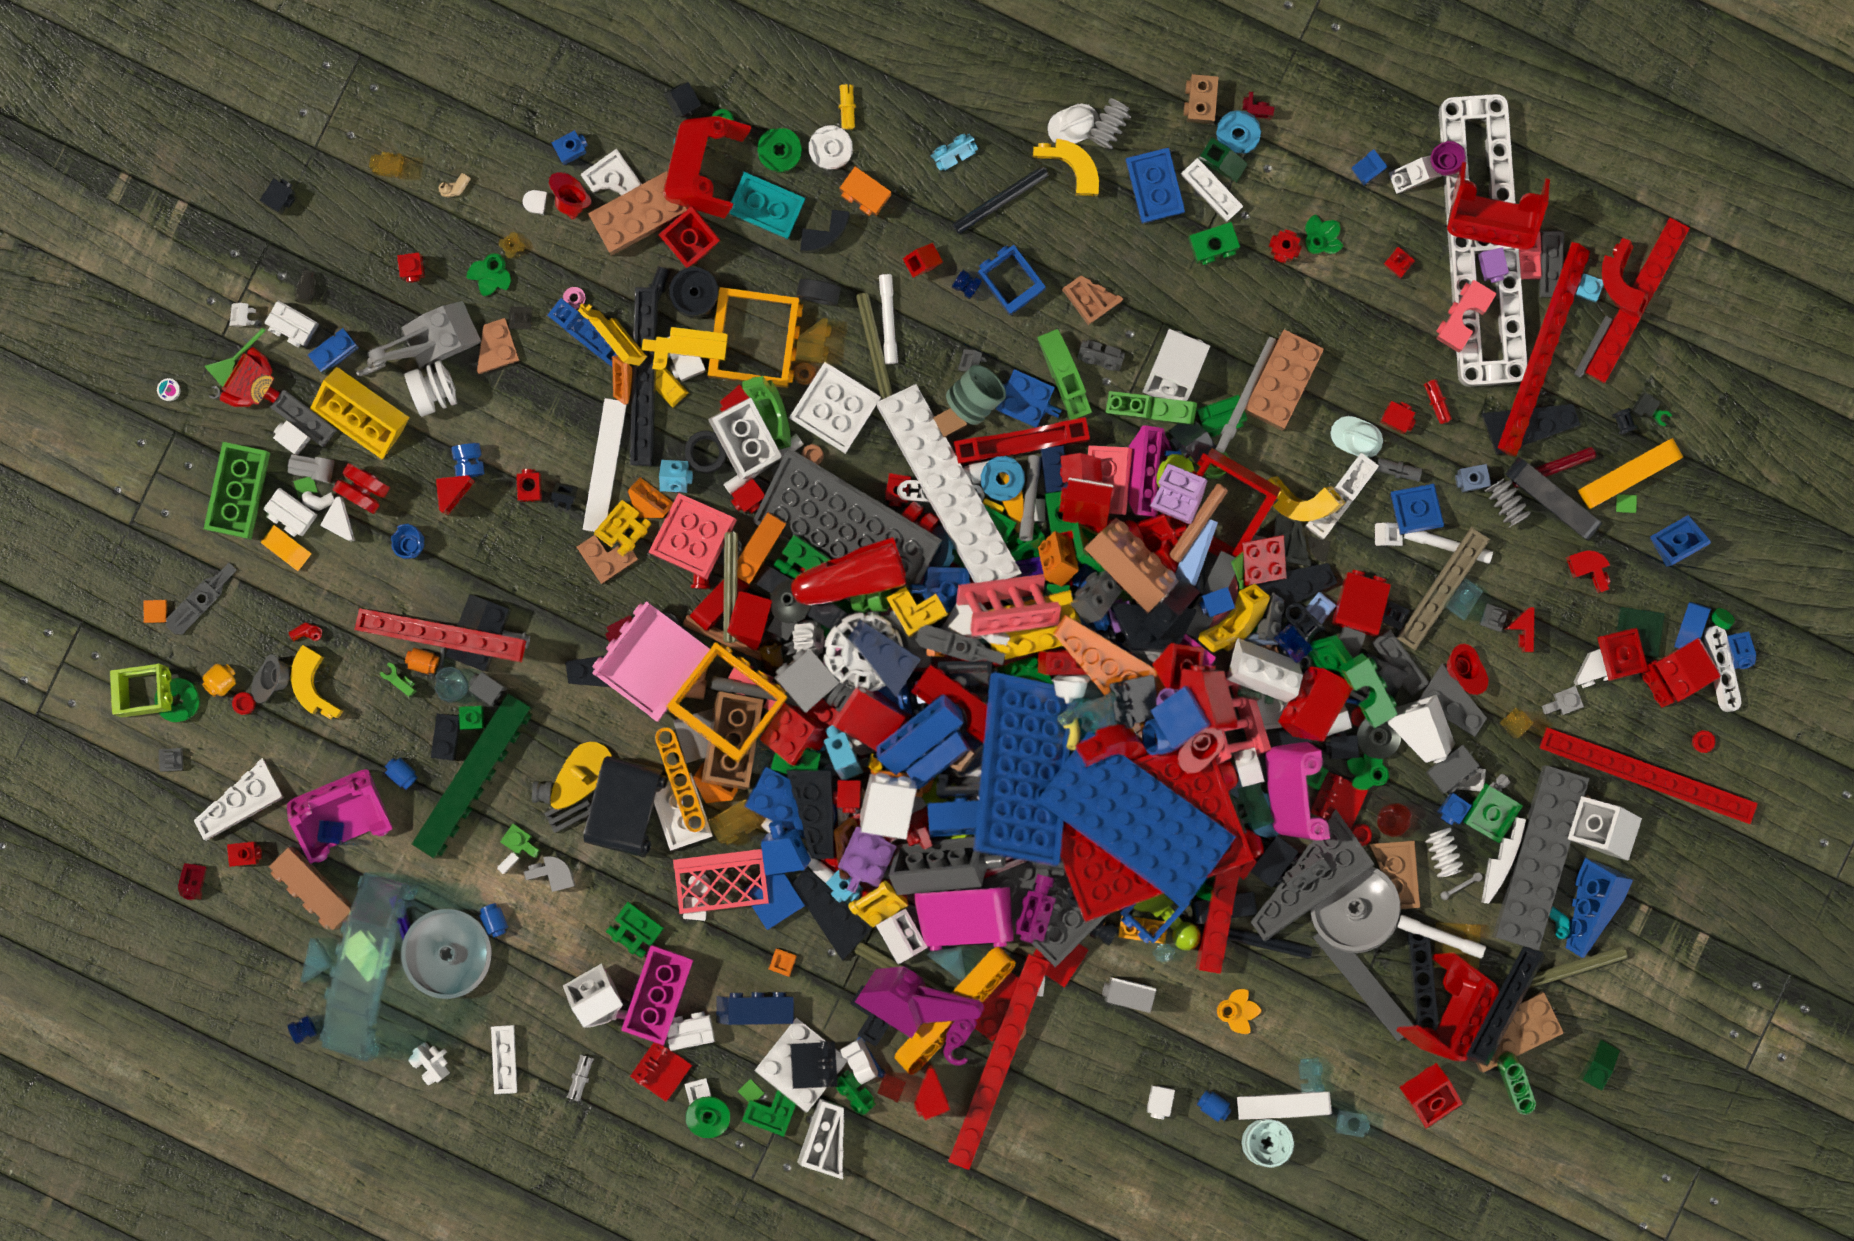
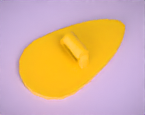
M586 742L573 750L559 772L552 789L551 806L554 809H563L574 805L595 790L604 758L606 756L612 757L604 745L598 742Z

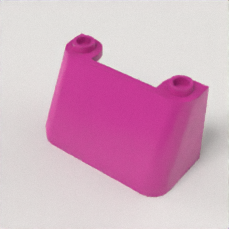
M1309 742L1272 747L1265 755L1273 829L1285 836L1311 840L1330 839L1327 822L1321 818H1310L1306 775L1315 774L1321 769V750Z
M367 769L357 771L302 794L287 804L288 821L310 864L324 861L328 857L331 847L368 831L372 835L383 836L392 830L389 816L374 780Z
M1010 887L915 893V905L921 934L925 944L929 946V951L942 950V946L980 943H993L994 947L1007 946V942L1014 941Z

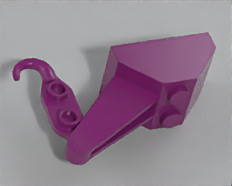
M904 966L876 969L855 1001L910 1038L914 1036L921 1023L955 1020L946 1034V1045L943 1053L949 1063L959 1066L965 1064L968 1059L957 1060L952 1056V1051L966 1042L976 1026V1019L980 1017L984 1010V1005L979 1000L927 988L923 978Z

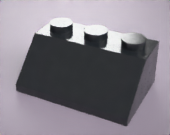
M469 594L457 627L502 635L511 610ZM448 649L446 657L484 672L488 671L493 659L490 656Z

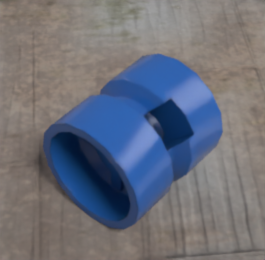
M469 443L451 447L453 460L457 461V464L454 466L456 476L468 475L469 477H476L485 474L483 462L479 460V457L482 456L480 443Z

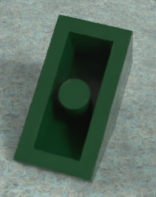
M1600 1039L1579 1079L1602 1091L1614 1070L1620 1050Z

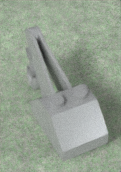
M463 301L444 305L419 316L401 327L404 337L369 351L368 367L357 371L356 374L358 376L367 375L385 367V363L388 360L414 357L421 370L427 367L426 365L428 364L432 365L436 361L444 360L481 343V340ZM406 342L408 343V346H409V347H406V348H402V349L390 351V352H387V353L385 352V351H387V350H389V349H391V348H394V347H396V346H398V345H401V344H403V343H406Z

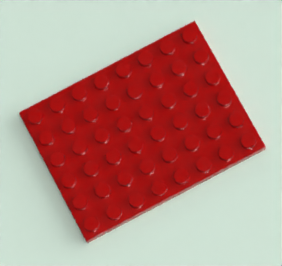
M1182 746L1178 747L1177 751L1171 753L1147 755L1132 761L1235 836V839L1207 878L1254 861L1215 758L1205 768L1196 773H1187L1178 764V754ZM1063 820L1060 859L1084 922L1165 894Z

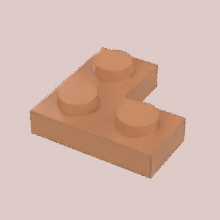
M595 535L577 546V549L601 584L639 560L633 550L631 552L628 551L624 557L619 555L617 550L622 546L621 544L607 553Z

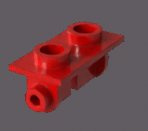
M1654 660L1647 665L1648 671L1641 674L1644 682L1651 689L1654 699L1662 708L1676 701V698L1667 683L1663 682L1662 679L1664 678L1655 664L1657 660Z

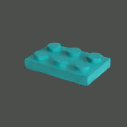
M744 172L731 201L733 207L728 214L788 240L806 199Z

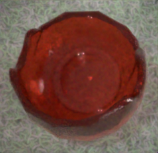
M1400 803L1387 804L1381 808L1377 815V826L1384 835L1389 837L1401 836L1410 828L1412 814L1405 805Z

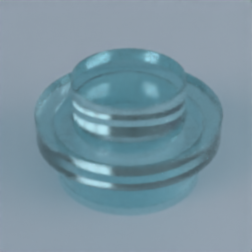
M1161 944L1152 952L1156 961L1165 962L1173 959L1175 949L1168 944Z

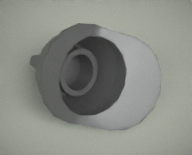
M274 654L268 655L253 679L251 686L253 699L257 703H263L274 691L286 688L289 683L292 665L279 661Z

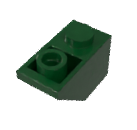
M1212 137L1199 157L1202 163L1237 183L1248 165L1234 151Z

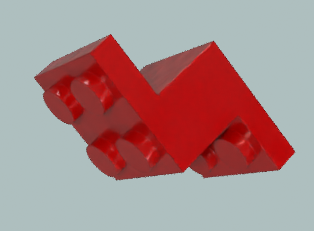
M824 698L820 699L807 712H803L798 706L783 703L759 740L790 765L795 766L807 747L820 751L824 745V740L828 739L825 730L832 726L839 712L836 710V707L830 706Z

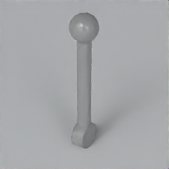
M1475 873L1471 879L1449 891H1443L1441 898L1447 900L1449 895L1474 881H1481L1482 875Z

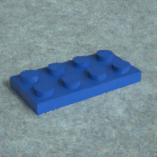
M764 767L744 807L772 822L780 820L783 828L787 830L795 829L800 837L805 839L804 828L799 818L790 779ZM833 803V818L835 826L838 820L837 804Z

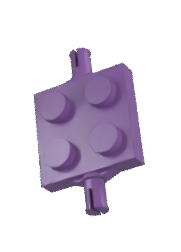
M856 827L838 865V868L846 871L852 877L847 890L856 893L860 881L878 887L896 846L887 842L882 835L861 832V827Z

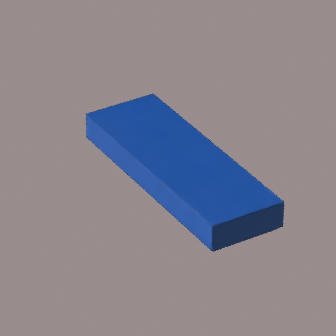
M955 731L906 769V772L910 779L915 781L916 788L921 789L971 749L960 731Z

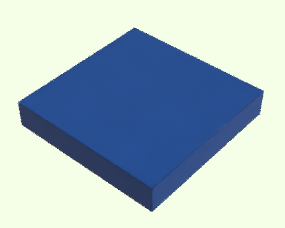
M1435 484L1391 491L1390 496L1400 535L1444 527Z
M1184 686L1151 710L1173 749H1177L1210 725L1188 686Z

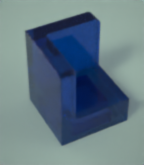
M1291 624L1274 638L1281 649L1296 664L1313 649Z
M320 820L317 842L342 845L345 823Z

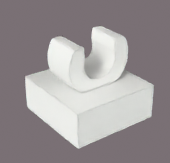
M245 303L232 304L230 326L243 327L255 324V321L248 320L247 314L256 313V310L248 308V304Z

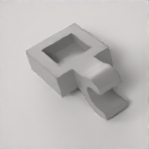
M1576 686L1553 694L1556 701L1541 706L1544 714L1559 709L1561 715L1584 707Z

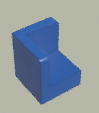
M1373 149L1351 169L1361 183L1366 185L1387 168V165Z

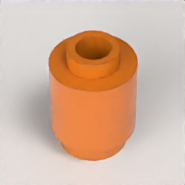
M414 647L412 651L408 650L405 663L408 664V669L428 675L429 673L435 674L439 657L435 656V653Z

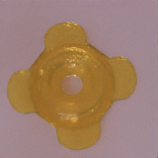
M511 232L509 236L500 239L498 243L506 252L505 256L507 258H513L514 254L525 249L524 243L520 242L516 232Z

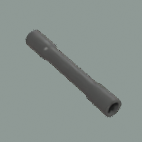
M713 676L711 689L777 701L759 686ZM786 692L787 700L785 703L798 706Z

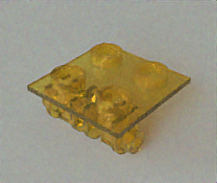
M1436 923V929L1480 944L1481 925ZM1435 940V954L1455 953L1469 965L1479 969L1478 957ZM1434 961V967L1443 968L1441 965Z

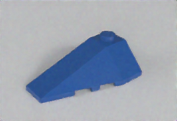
M1585 858L1576 878L1575 885L1578 886L1576 899H1573L1572 906H1575L1573 919L1570 921V934L1567 936L1566 942L1567 949L1581 958L1586 956L1623 903L1633 879L1616 869Z

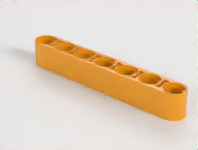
M995 947L951 994L983 1002L1013 970L1015 962L1001 947ZM955 1020L923 1023L917 1029L914 1036L909 1038L896 1052L895 1060L908 1074L917 1073L946 1042V1034Z

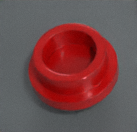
M1356 824L1352 827L1351 831L1361 846L1367 845L1371 841L1372 831L1367 825Z

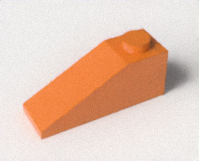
M767 512L738 559V578L748 584L754 580L785 528L786 522Z

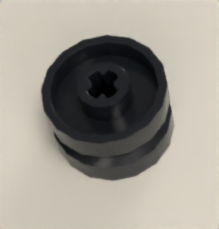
M688 267L673 277L670 284V298L675 309L681 315L690 319H701L716 309L719 288L715 278L707 270L700 267ZM694 289H698V294L692 296L690 291L693 292Z

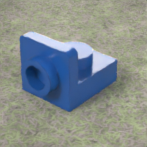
M1749 631L1727 636L1734 669H1746L1754 665L1756 652Z

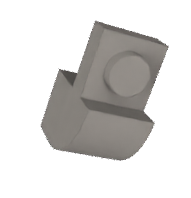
M543 857L545 866L542 867L541 863L528 866L529 870L524 871L526 880L548 875L552 892L576 886L570 866L558 857Z

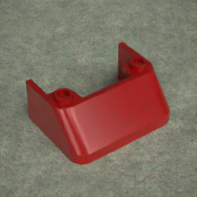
M719 116L692 118L682 121L677 130L663 188L664 198L670 203L687 208L693 206L697 211L725 219L732 209L733 203L712 197L714 190L712 182L706 177L699 176L708 137L715 139L727 137L743 142L750 132L751 126Z
M1462 162L1454 187L1447 225L1448 232L1456 237L1521 250L1531 249L1536 243L1548 205L1550 179H1545L1541 195L1535 193L1525 194L1521 197L1519 204L1476 196L1477 187L1472 181L1465 180L1466 162Z
M1455 953L1434 954L1432 959L1447 970L1443 983L1445 989L1453 995L1438 1028L1434 1031L1431 1028H1421L1420 1026L1398 1027L1396 1031L1424 1051L1453 1061L1467 1060L1466 1054L1499 993L1498 987Z

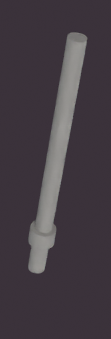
M1268 338L1228 424H1225L1221 431L1222 437L1216 447L1217 451L1224 453L1230 439L1234 438L1237 431L1236 426L1277 342L1276 339Z

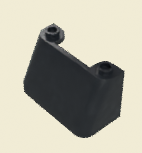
M606 756L601 765L583 837L584 842L645 858L651 849V841L645 835L656 792H660L662 788L665 789L667 785V772Z

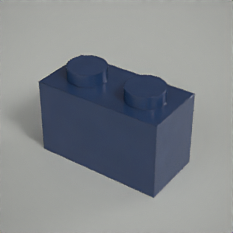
M1063 446L1041 448L1046 494L1061 492L1063 487L1067 488L1068 484L1063 483L1060 476V468L1062 467L1061 456H1065Z

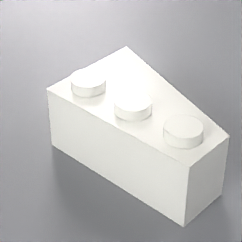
M819 1098L797 1161L801 1166L843 1179L844 1108L842 1106Z

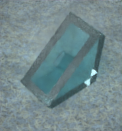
M310 938L300 982L306 983L334 966L318 938Z
M961 946L928 952L927 956L960 981L965 979Z

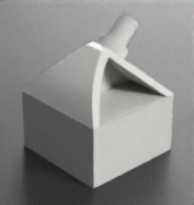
M602 963L563 985L571 1009L584 1028L602 1025L617 1018H626L628 1011L620 1010L623 1004L614 982Z

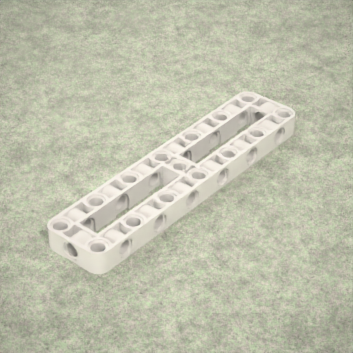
M1501 95L1452 97L1446 99L1439 108L1441 143L1446 141L1459 143L1465 149L1467 156L1465 120L1481 119V121H1484L1487 129V139L1485 140L1487 167L1490 169L1489 198L1500 200L1496 194L1498 190H1503L1507 193V200L1504 201L1515 203L1507 100ZM1490 103H1498L1501 111L1493 112L1490 108ZM1446 106H1454L1457 111L1456 115H1449L1446 112ZM1500 146L1504 150V155H1495L1493 148ZM1466 159L1465 180H1469L1468 160H1467V159ZM1459 173L1453 176L1443 175L1447 225L1452 195ZM1448 232L1453 303L1454 301L1459 303L1462 295L1459 294L1461 291L1459 288L1460 281H1466L1468 284L1473 280L1476 281L1474 254L1503 247L1509 274L1504 276V279L1510 278L1514 283L1512 289H1507L1503 281L1496 282L1497 299H1499L1500 304L1498 321L1500 343L1503 345V360L1482 362L1479 313L1474 310L1464 312L1462 317L1464 325L1471 326L1473 334L1462 351L1459 353L1456 351L1459 381L1467 387L1519 383L1522 381L1527 367L1519 249L1488 243L1487 246H1481L1478 241L1464 238L1466 240V247L1460 248L1455 242L1457 237ZM1508 322L1516 324V333H1510L1507 330ZM1511 366H1516L1520 369L1519 377H1513L1510 374ZM1467 369L1475 371V380L1466 378L1465 372Z

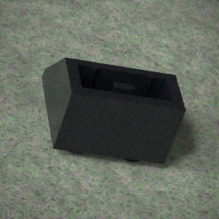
M1368 652L1366 657H1371L1378 668L1375 670L1378 677L1381 676L1387 685V688H1385L1387 695L1395 698L1408 672ZM1363 686L1356 691L1352 689L1350 695L1364 701L1369 696L1370 688L1369 686Z

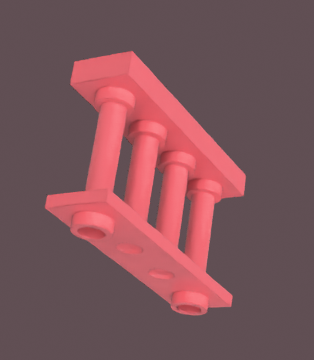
M1044 574L958 585L957 605L969 604L973 612L970 627L972 636L1059 625L1061 611L1058 602L1046 603L1042 595L1045 583ZM1033 596L1037 605L1025 606L1021 597ZM1012 598L1016 607L1004 609L1000 600ZM990 601L994 610L982 612L979 603Z
M1227 677V685L1231 686L1234 698H1232L1233 707L1238 708L1241 719L1237 720L1238 728L1219 729L1224 735L1225 743L1222 750L1214 757L1217 764L1232 758L1231 753L1255 748L1257 756H1260L1271 750L1254 690L1227 680ZM1244 728L1247 741L1227 743L1225 731Z

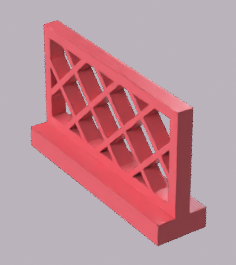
M762 849L673 860L680 914L769 904ZM760 864V874L755 880L745 873L750 865ZM741 866H746L743 870L738 868ZM732 867L740 872L733 883L723 876L726 870ZM716 869H723L721 873L716 871ZM708 870H712L718 875L711 885H708L701 879L702 875ZM702 871L698 876L695 873H693ZM691 873L696 879L687 888L681 883L680 874ZM742 875L753 882L745 893L735 886ZM720 878L731 885L723 896L713 888ZM760 878H761L762 886L757 883ZM698 880L708 887L701 898L690 891ZM755 884L763 890V899L753 900L747 895ZM682 887L686 890V892L683 895ZM733 887L743 894L736 903H731L725 898ZM710 890L721 897L716 905L709 906L703 901ZM688 893L699 900L693 908L684 909L683 899ZM745 897L750 900L742 902ZM723 900H725V901L727 902V904H720V903H721ZM701 902L705 905L703 907H698Z

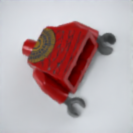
M251 345L243 353L223 387L212 386V388L217 389L218 394L215 397L209 395V397L233 407H250L253 403L258 405L262 398L274 403L279 395V391L270 386L274 378L271 376L272 368L266 356Z

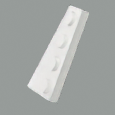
M263 758L256 763L255 767L247 771L233 787L225 791V794L220 799L214 801L194 820L203 840H209L284 798Z

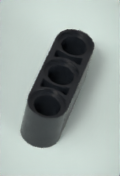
M1254 891L1235 894L1231 918L1258 913ZM1197 900L1190 902L1194 924L1206 923L1210 901Z

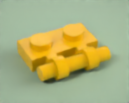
M621 500L595 530L594 535L611 548L616 542H619L622 546L617 552L624 557L628 551L631 552L637 540L646 535L651 522L644 519L640 524L636 521L639 517V512ZM630 527L634 532L629 537H626L624 533Z

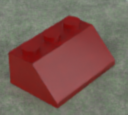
M1309 667L1302 677L1298 696L1288 702L1278 723L1293 737L1324 741L1349 697L1352 688L1345 679L1324 668Z
M933 1064L928 1066L916 1094V1101H914V1107L918 1116H923L925 1120L950 1110L949 1102Z

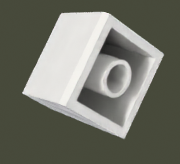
M1169 329L1143 393L1156 398L1187 401L1210 345L1205 344L1199 339L1190 338L1180 331Z
M1430 696L1395 707L1398 715L1387 722L1425 762L1433 761V763H1438L1445 760L1455 742L1438 696Z
M884 773L871 774L860 811L861 832L906 839L916 793L915 781L908 777L893 778Z
M1581 796L1568 839L1604 854L1628 861L1642 818L1621 807Z

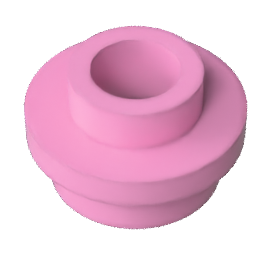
M571 287L565 291L563 300L574 309H579V306L585 303V294L580 288ZM572 294L578 295L576 302L570 300Z

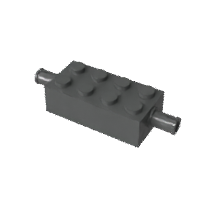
M975 837L931 841L932 846L925 850L919 844L912 846L900 844L896 847L892 865L887 866L881 880L890 879L897 895L982 887L985 871L993 868H1005L1006 859L1005 856L989 855L988 853L974 851Z

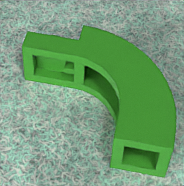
M763 376L742 381L743 390L754 402L778 450L791 447L787 414L779 392L772 380L767 381Z

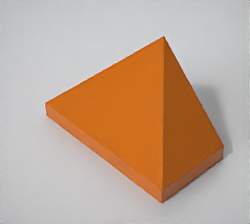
M615 355L612 356L613 397L625 405L629 403L632 390L633 368Z
M641 477L628 490L633 508L639 512L638 518H664L674 503Z
M702 763L693 780L705 803L733 800L739 789L701 782L704 763Z

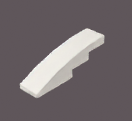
M1360 453L1334 487V490L1346 503L1327 517L1309 521L1305 527L1323 540L1379 466Z
M1514 819L1511 838H1503L1501 840L1498 860L1489 858L1482 903L1489 904L1507 876L1519 848L1526 819Z
M1330 1091L1237 1097L1239 1120L1332 1114Z

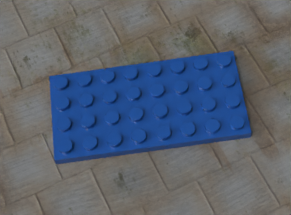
M995 672L990 676L974 851L1052 866L1059 865L1063 819L1037 800L1069 758L1070 749L1066 746L1070 729L1063 727V721L1066 716L1073 717L1074 700L1068 704L1065 702V698L1056 696L1053 684Z
M1089 731L1081 742L1096 735ZM1075 749L1037 800L1184 908L1235 839L1233 834L1122 754L1111 755L1086 766Z

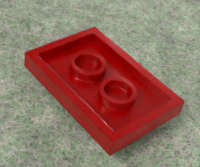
M1012 972L982 1002L984 1010L980 1017L976 1019L975 1029L992 1042L998 1034L1019 977Z

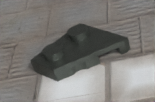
M1277 514L1272 537L1284 535L1285 562L1310 567L1311 561L1308 558L1301 521Z

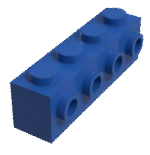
M943 694L876 747L878 760L895 775L908 769L912 762L923 757L930 748L940 744L948 734L960 728L963 723L962 710Z

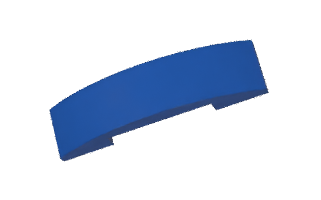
M560 298L547 316L612 367V356H618L588 319Z

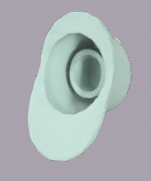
M1341 417L1334 423L1331 429V438L1334 444L1341 450L1355 456H1359L1362 453L1370 458L1378 454L1382 448L1383 437L1380 430L1373 424L1356 417Z

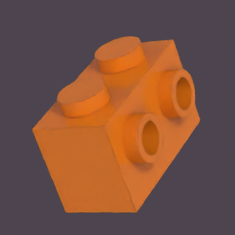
M857 167L853 168L840 186L841 197L850 203L853 201L860 205L859 209L868 216L871 214L877 216L891 196V191Z
M1054 531L1038 547L1044 578L1048 582L1062 587L1079 571L1073 542L1069 537Z

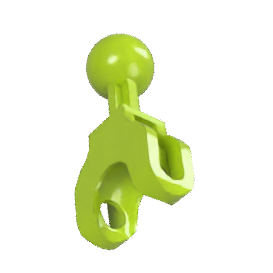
M1165 894L1137 903L1133 907L1140 912H1150L1156 918L1160 915L1165 922L1174 913V910L1170 907L1173 902ZM1178 916L1170 925V928L1173 930V942L1181 950H1193L1200 943V930L1195 924L1183 922Z

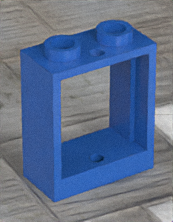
M1006 245L997 252L998 257L992 261L989 258L979 266L981 269L978 271V275L1008 315L1011 316L1042 293L1046 287L1015 245L1010 248ZM1013 255L1034 285L1008 303L987 274Z
M1171 899L1179 908L1154 935L1150 934L1128 914L1135 905L1124 908L1120 913L1123 916L1121 921L1130 929L1134 926L1140 931L1137 936L1146 944L1149 941L1154 944L1185 908Z

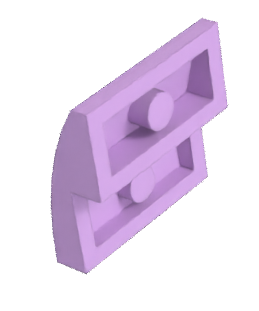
M1168 464L1158 482L1160 488L1150 506L1154 510L1191 524L1201 503L1207 480Z

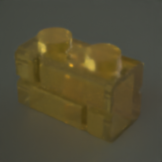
M747 798L708 820L720 844L725 842L729 845L739 839L737 837L739 833L745 831L748 834L758 828L756 824L760 820L756 813L744 807Z

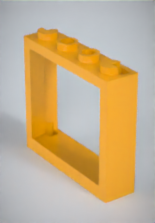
M720 287L714 332L724 333L729 297L791 305L782 378L763 376L767 381L772 380L776 387L788 388V383H793L794 370H790L791 361H796L797 348H793L794 339H799L800 326H796L797 317H802L803 304H799V298ZM710 359L709 378L742 382L753 377H760V375L719 370L720 360Z
M715 642L667 704L666 708L739 763L779 711L783 703L786 702L787 696L785 695L786 691L778 684L773 686L767 682L768 677L759 670L754 672L749 668L751 664L744 658L739 657L737 659L731 654L732 650L728 646L726 647L723 643L718 645ZM717 655L777 700L739 750L679 705Z

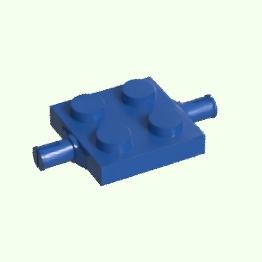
M1015 369L1010 380L1003 384L1006 397L996 409L1033 427L1038 426L1041 418L1046 413L1058 418L1059 414L1052 410L1058 413L1062 411V409L1050 405V397L1055 387Z
M928 567L924 575L923 585L910 584L909 588L912 589H909L910 594H922L923 601L937 594L946 611L951 613L957 603L958 585L971 584L969 580L970 574L967 568Z

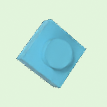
M1583 273L1575 295L1596 303L1603 286V280Z

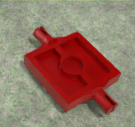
M1166 514L1136 523L1147 547L1168 540L1172 549L1188 527V525L1175 529Z

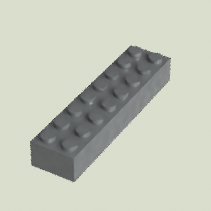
M1542 766L1492 937L1539 950L1571 843L1568 836L1581 796L1584 797L1589 778L1550 766Z

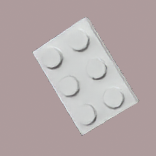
M690 773L706 819V825L700 832H691L686 828L670 780H668L665 789L662 788L655 795L654 804L670 851L713 836L692 773ZM685 775L675 778V783L678 786H684L687 782ZM685 795L682 798L683 806L691 807L694 804L693 796ZM693 816L690 818L689 824L692 828L697 829L701 826L702 821L700 817Z

